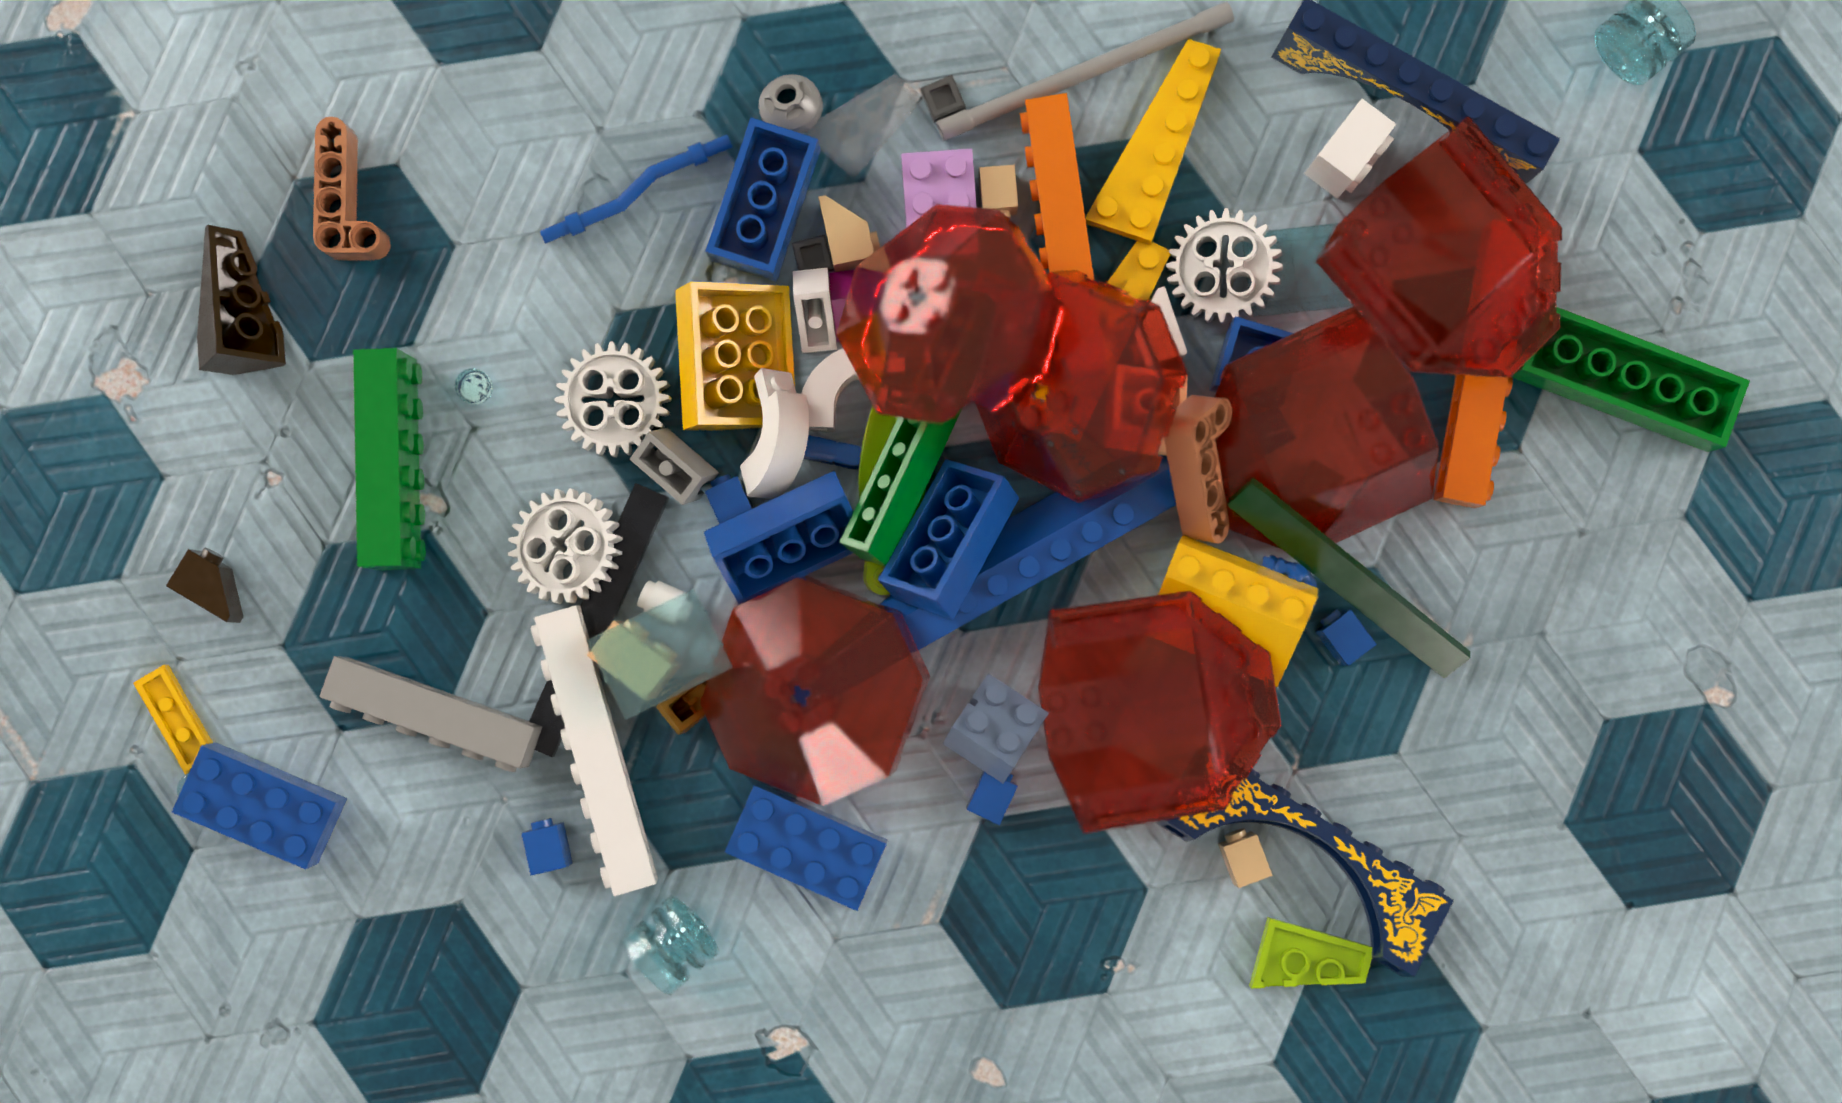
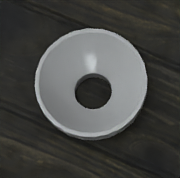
M790 74L777 77L764 88L759 99V110L762 121L804 134L812 129L821 117L823 101L819 90L812 81L801 75ZM793 89L797 92L795 99L790 103L782 104L777 101V96L782 90Z

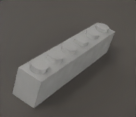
M342 656L333 657L319 696L331 701L329 707L338 711L351 713V710L354 709L363 712L362 718L366 721L383 725L384 721L391 722L397 725L395 730L400 733L416 737L419 732L430 736L428 742L433 745L449 748L452 744L463 748L461 754L477 760H483L484 756L496 760V767L510 772H516L517 768L530 766L543 727L361 661Z

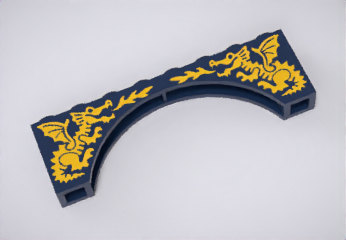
M1303 0L1271 56L1300 74L1322 73L1349 78L1383 90L1413 105L1457 136L1476 157L1486 178L1513 193H1516L1544 170L1560 141V138L1312 0Z
M1205 746L1197 750L1156 824L1185 842L1195 840L1217 827L1235 823L1272 825L1296 833L1311 841L1340 866L1357 891L1369 925L1372 959L1401 977H1415L1454 902L1453 899L1444 894L1445 889L1433 881H1422L1413 875L1414 870L1410 866L1395 860L1392 862L1382 856L1383 850L1367 841L1361 843L1351 836L1353 832L1344 825L1337 822L1332 824L1321 818L1322 813L1315 807L1306 803L1300 805L1290 798L1291 793L1276 784L1271 786L1259 779L1260 774L1246 765L1239 767L1228 760L1229 754L1215 746L1210 748Z

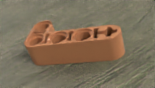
M330 116L322 119L317 124L315 130L314 243L318 249L336 260L382 259L390 251L391 243L388 235L371 222L356 221L357 136L342 120ZM342 165L341 173L337 177L331 178L332 169ZM341 199L339 210L330 213V205L335 200ZM340 234L339 244L330 248L329 241L332 236ZM370 234H376L375 243L371 247L364 248L366 237Z
M1199 395L1188 397L1169 413L1164 422L1163 437L1182 534L1195 540L1220 544L1228 534L1229 517L1215 439L1229 426L1232 417V407L1228 399Z

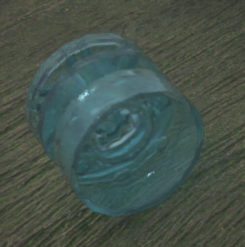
M1630 0L1623 7V10L1617 11L1595 30L1594 41L1602 60L1614 74L1633 85H1644L1661 71L1667 62L1673 61L1695 42L1696 30L1690 14L1679 0Z
M671 895L662 903L664 910L657 907L651 912L657 929L650 923L642 920L622 938L623 945L636 966L658 989L669 995H672L691 978L685 961L700 970L706 964L704 957L712 960L720 952L710 930L699 915L677 897Z

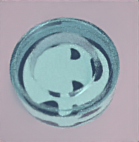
M470 368L462 371L456 378L455 391L461 400L472 405H479L490 398L493 384L485 372L476 368Z

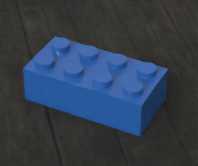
M750 117L705 250L710 261L777 282L821 152L817 138Z
M945 459L878 581L895 600L953 620L1019 500L1018 495L1004 476Z
M832 471L704 531V535L713 560L739 606H742L852 554L850 550L839 542L854 511L835 471Z
M215 742L201 745L171 813L306 870L319 863L347 798Z
M758 782L753 786L725 853L858 911L888 840Z

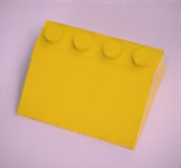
M690 281L675 290L683 430L762 428V406L754 375L761 368L789 372L792 375L795 386L789 286Z
M1182 535L1161 585L1144 633L1278 687L1316 603L1319 588L1290 579L1286 575Z

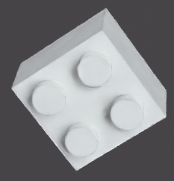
M1361 99L1304 174L1337 199L1345 190L1352 193L1372 169V165L1379 156L1384 153L1394 140L1389 133L1396 126V123L1364 99Z

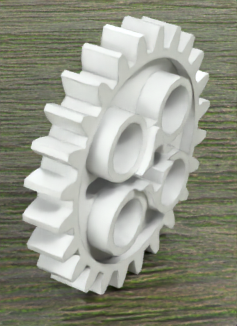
M1228 208L1224 209L1222 218H1217L1215 212L1210 210L1209 221L1207 222L1199 215L1196 216L1198 227L1195 229L1185 224L1184 228L1188 236L1186 238L1175 236L1180 249H1169L1170 255L1176 261L1166 264L1168 270L1176 272V274L1167 278L1169 284H1179L1172 292L1174 297L1185 295L1180 304L1182 308H1188L1193 304V317L1196 318L1204 311L1207 323L1212 321L1214 315H1218L1221 325L1225 324L1227 315H1232L1234 319L1235 316L1240 317V313L1243 311L1248 317L1252 318L1253 312L1251 307L1254 305L1264 310L1265 305L1261 298L1263 296L1274 298L1275 296L1269 285H1280L1281 283L1280 278L1273 275V272L1283 270V264L1273 262L1274 259L1282 256L1281 249H1270L1277 242L1276 236L1264 237L1269 230L1268 225L1264 224L1256 229L1257 217L1255 215L1245 222L1243 210H1239L1235 218H1231ZM1224 236H1228L1227 258L1230 266L1233 267L1227 268V295L1225 298H1221L1222 276L1217 267L1222 266L1223 263L1222 239ZM1205 242H1213L1217 245L1215 253L1209 257H1203L1198 254L1199 247ZM1240 242H1249L1252 244L1253 249L1249 255L1238 257L1233 253L1235 246ZM1208 276L1215 279V286L1209 292L1197 290V283L1201 278ZM1238 277L1249 278L1252 281L1250 288L1241 293L1234 291L1232 284Z
M613 341L609 342L607 351H604L597 343L595 344L594 355H591L585 349L582 350L584 360L581 363L576 359H570L575 368L573 372L562 370V374L568 378L567 383L556 384V387L564 391V395L554 398V401L564 405L565 408L559 410L556 414L560 418L569 419L563 424L562 428L565 431L575 429L571 437L574 442L585 438L582 447L585 450L589 451L596 444V454L600 456L605 453L607 447L613 457H617L621 447L627 455H631L632 444L635 443L639 446L643 438L654 427L659 429L665 428L658 419L659 416L670 415V412L662 407V403H668L672 401V398L669 395L662 394L661 391L667 389L670 385L667 381H658L664 374V371L661 368L651 370L655 363L651 356L642 361L644 355L642 349H636L631 355V348L628 343H624L620 351H618ZM601 374L603 376L601 388L594 391L589 390V379L593 375ZM628 374H638L639 382L637 386L631 390L624 389V378ZM613 392L621 398L644 396L643 402L617 400L614 402V407L606 401L582 402L584 397L610 399L613 396ZM631 408L638 409L639 419L633 425H625L623 421L625 412ZM595 409H602L604 413L602 422L596 426H590L588 422L589 414Z
M569 488L567 494L562 490L555 489L554 499L550 495L542 493L541 505L531 500L529 504L532 512L530 514L523 511L519 512L524 522L523 524L512 525L519 534L517 537L508 538L509 542L517 544V549L508 552V556L518 558V562L513 564L511 569L523 572L517 581L523 584L529 583L527 592L532 594L539 592V599L548 601L551 598L552 602L562 604L564 598L567 603L576 604L577 595L581 599H589L588 589L598 593L601 592V587L598 583L600 579L611 582V578L606 571L608 568H619L611 560L613 556L622 555V551L615 549L614 544L622 541L623 537L612 534V531L620 525L615 521H607L613 512L607 508L601 509L603 501L596 498L591 501L592 495L586 492H582L579 495L578 491ZM566 514L568 518L567 524L563 529L559 530L558 521L561 516ZM592 534L594 537V543L592 547L586 551L584 548V541L589 535ZM545 542L546 552L541 558H538L537 549ZM564 542L568 546L567 550L562 546ZM571 563L573 567L572 573L567 579H564L563 570L567 564Z

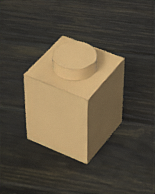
M1015 165L979 167L978 177L982 218L990 217V221L1000 222L1011 219V215H1017L1018 198Z
M1245 828L1238 829L1226 834V841L1218 843L1232 883L1236 887L1241 888L1273 876L1258 835L1254 832L1246 833Z

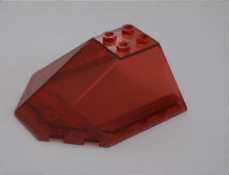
M1469 116L1465 117L1382 181L1332 229L1315 260L1410 372L1509 378L1560 329V314L1556 313L1557 293L1561 292V262H1558V242L1562 241V227Z
M1359 304L1234 360L1224 367L1220 377L1222 380L1215 398L1228 399L1232 407V417L1229 426L1215 439L1226 506L1229 499L1254 477L1332 541L1337 543L1432 499L1439 446L1414 379ZM1227 506L1229 530L1281 549Z
M1191 591L1049 610L1038 682L1041 708L1049 713L1043 722L1048 758L1083 833L1225 810L1233 799L1232 795L1241 781L1248 777L1262 756L1260 753L1269 739L1274 737L1282 726L1270 653L1261 645L1253 643L1241 633L1242 630L1220 613H1215L1201 602L1202 599Z

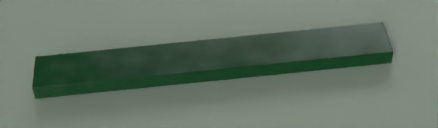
M1254 477L1229 499L1228 507L1443 678H1446L1470 659V650Z

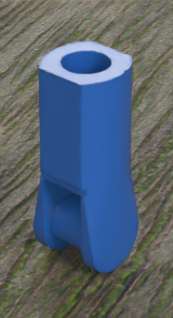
M808 435L803 459L857 470L859 469L861 447Z

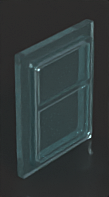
M1354 221L1268 230L1264 236L1265 238L1269 236H1276L1277 242L1270 249H1281L1282 256L1273 260V262L1283 264L1282 271L1273 272V275L1280 278L1281 283L1280 285H1269L1275 296L1274 298L1266 296L1261 298L1265 305L1264 310L1256 305L1252 306L1253 317L1364 305ZM1242 242L1244 257L1252 252L1253 246L1249 242ZM1247 278L1248 289L1252 283L1249 278Z
M694 589L587 640L604 675V681L608 683L625 720L732 668L723 649V643L719 641L709 621L707 611L703 608Z

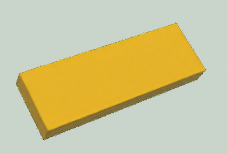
M162 665L133 682L186 775L189 774L201 745L213 742L170 666Z

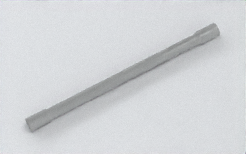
M1228 2L1221 3L1199 12L1190 19L994 100L936 121L943 141H946L972 130L977 125L1026 106V99L1050 96L1197 34L1207 33L1234 21L1231 6Z

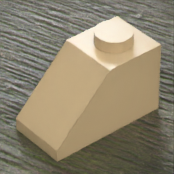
M826 195L819 196L835 272L876 264L875 253L881 252L877 231L870 232L867 221Z

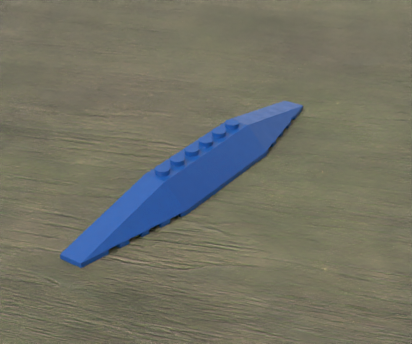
M1271 409L1231 422L1227 429L1215 439L1222 479L1297 438L1280 409L1277 411ZM1139 452L1108 462L1091 472L1093 477L1090 481L1071 483L1009 518L953 620L895 600L892 595L887 597L787 683L804 715L1176 506L1167 456ZM1119 469H1124L1125 475L1120 474ZM1091 473L1083 476L1082 478L1076 481L1089 480L1091 478ZM1075 490L1081 491L1082 495H1076Z

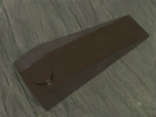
M213 225L205 227L197 331L199 370L238 375L283 367L286 364L283 329L280 322L275 321L268 305L271 300L267 291H262L256 276L258 268L243 231Z

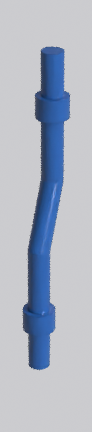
M728 134L702 145L701 142L688 146V151L649 166L617 199L581 214L578 211L564 217V221L540 230L545 244L570 233L572 236L586 231L585 227L625 211L656 179L691 164H695L696 167L708 162V157L732 148L733 146Z

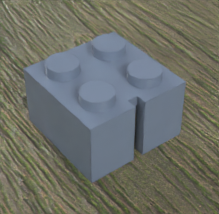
M988 673L952 726L943 744L1004 784L1049 713Z

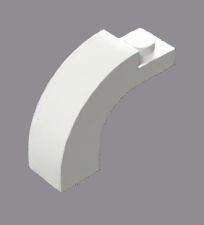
M871 343L851 345L826 357L812 371L801 394L806 395L808 401L809 431L835 432L836 405L842 391L853 381L864 377H907L906 358H900V353L879 352L878 357H872Z
M761 368L754 375L762 406V431L755 450L740 465L747 496L774 499L781 496L790 487L801 467L808 441L809 409L806 395L796 393L791 373Z

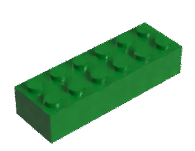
M1548 303L1532 311L1519 346L1517 358L1509 373V376L1706 452L1722 449L1727 446L1750 380Z
M398 348L353 350L357 567L373 570L421 569V561H424L426 557V545L424 540L421 539L420 525L425 523V509L423 504H420V490L424 489L425 479L423 470L419 469V455L423 454L424 441L422 435L418 434V420H421L423 417V405L421 399H418L417 386L422 383L421 365L417 363V359Z

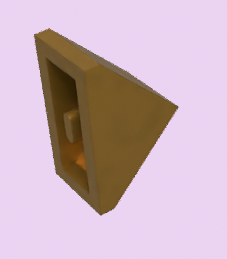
M704 671L660 702L656 708L675 732L680 735L696 725L723 703L727 697L708 673Z

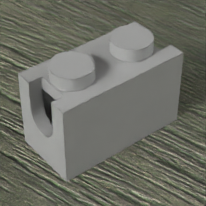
M668 428L648 432L630 458L634 464L682 505L700 500L704 494L700 488L706 482L714 480L719 474L715 468Z

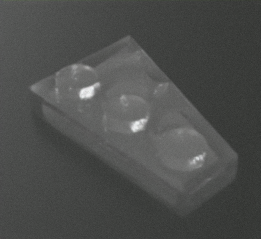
M894 74L820 118L812 129L805 132L804 135L817 138L821 151L855 178L922 101V95L898 75Z

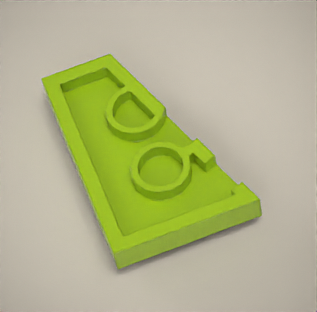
M1267 916L1249 987L1256 989L1271 986L1298 987V985L1312 984L1340 985L1366 983L1372 960V947Z

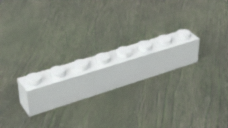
M576 605L534 617L536 625L531 626L533 640L537 647L542 645L546 659L541 660L542 671L545 680H552L556 694L551 695V702L556 716L562 715L565 729L560 730L565 749H572L575 763L570 764L575 784H582L585 798L580 799L585 819H592L595 832L590 833L595 854L601 853L605 867L600 868L604 887L606 889L611 888L613 896L654 885L658 880V876L598 666L595 661L587 656L592 649L581 607Z

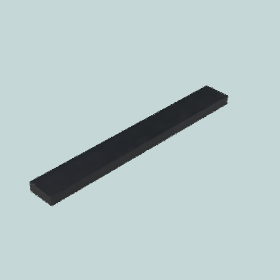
M635 483L618 520L620 526L613 532V534L623 537L622 541L614 544V548L622 551V555L613 556L611 560L619 568H608L606 573L610 576L611 582L600 579L598 583L601 587V592L598 593L588 589L589 599H583L580 606L592 648L612 622L615 621L669 500V497ZM552 680L546 682L529 720L531 723L543 726L535 750L550 757L555 756L562 741L560 730L565 729L562 715L556 716L552 706L551 695L556 694Z

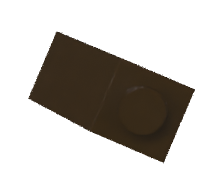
M205 547L202 551L188 549L166 584V587L225 622L240 623L244 616L232 568L223 564L222 560L224 557Z

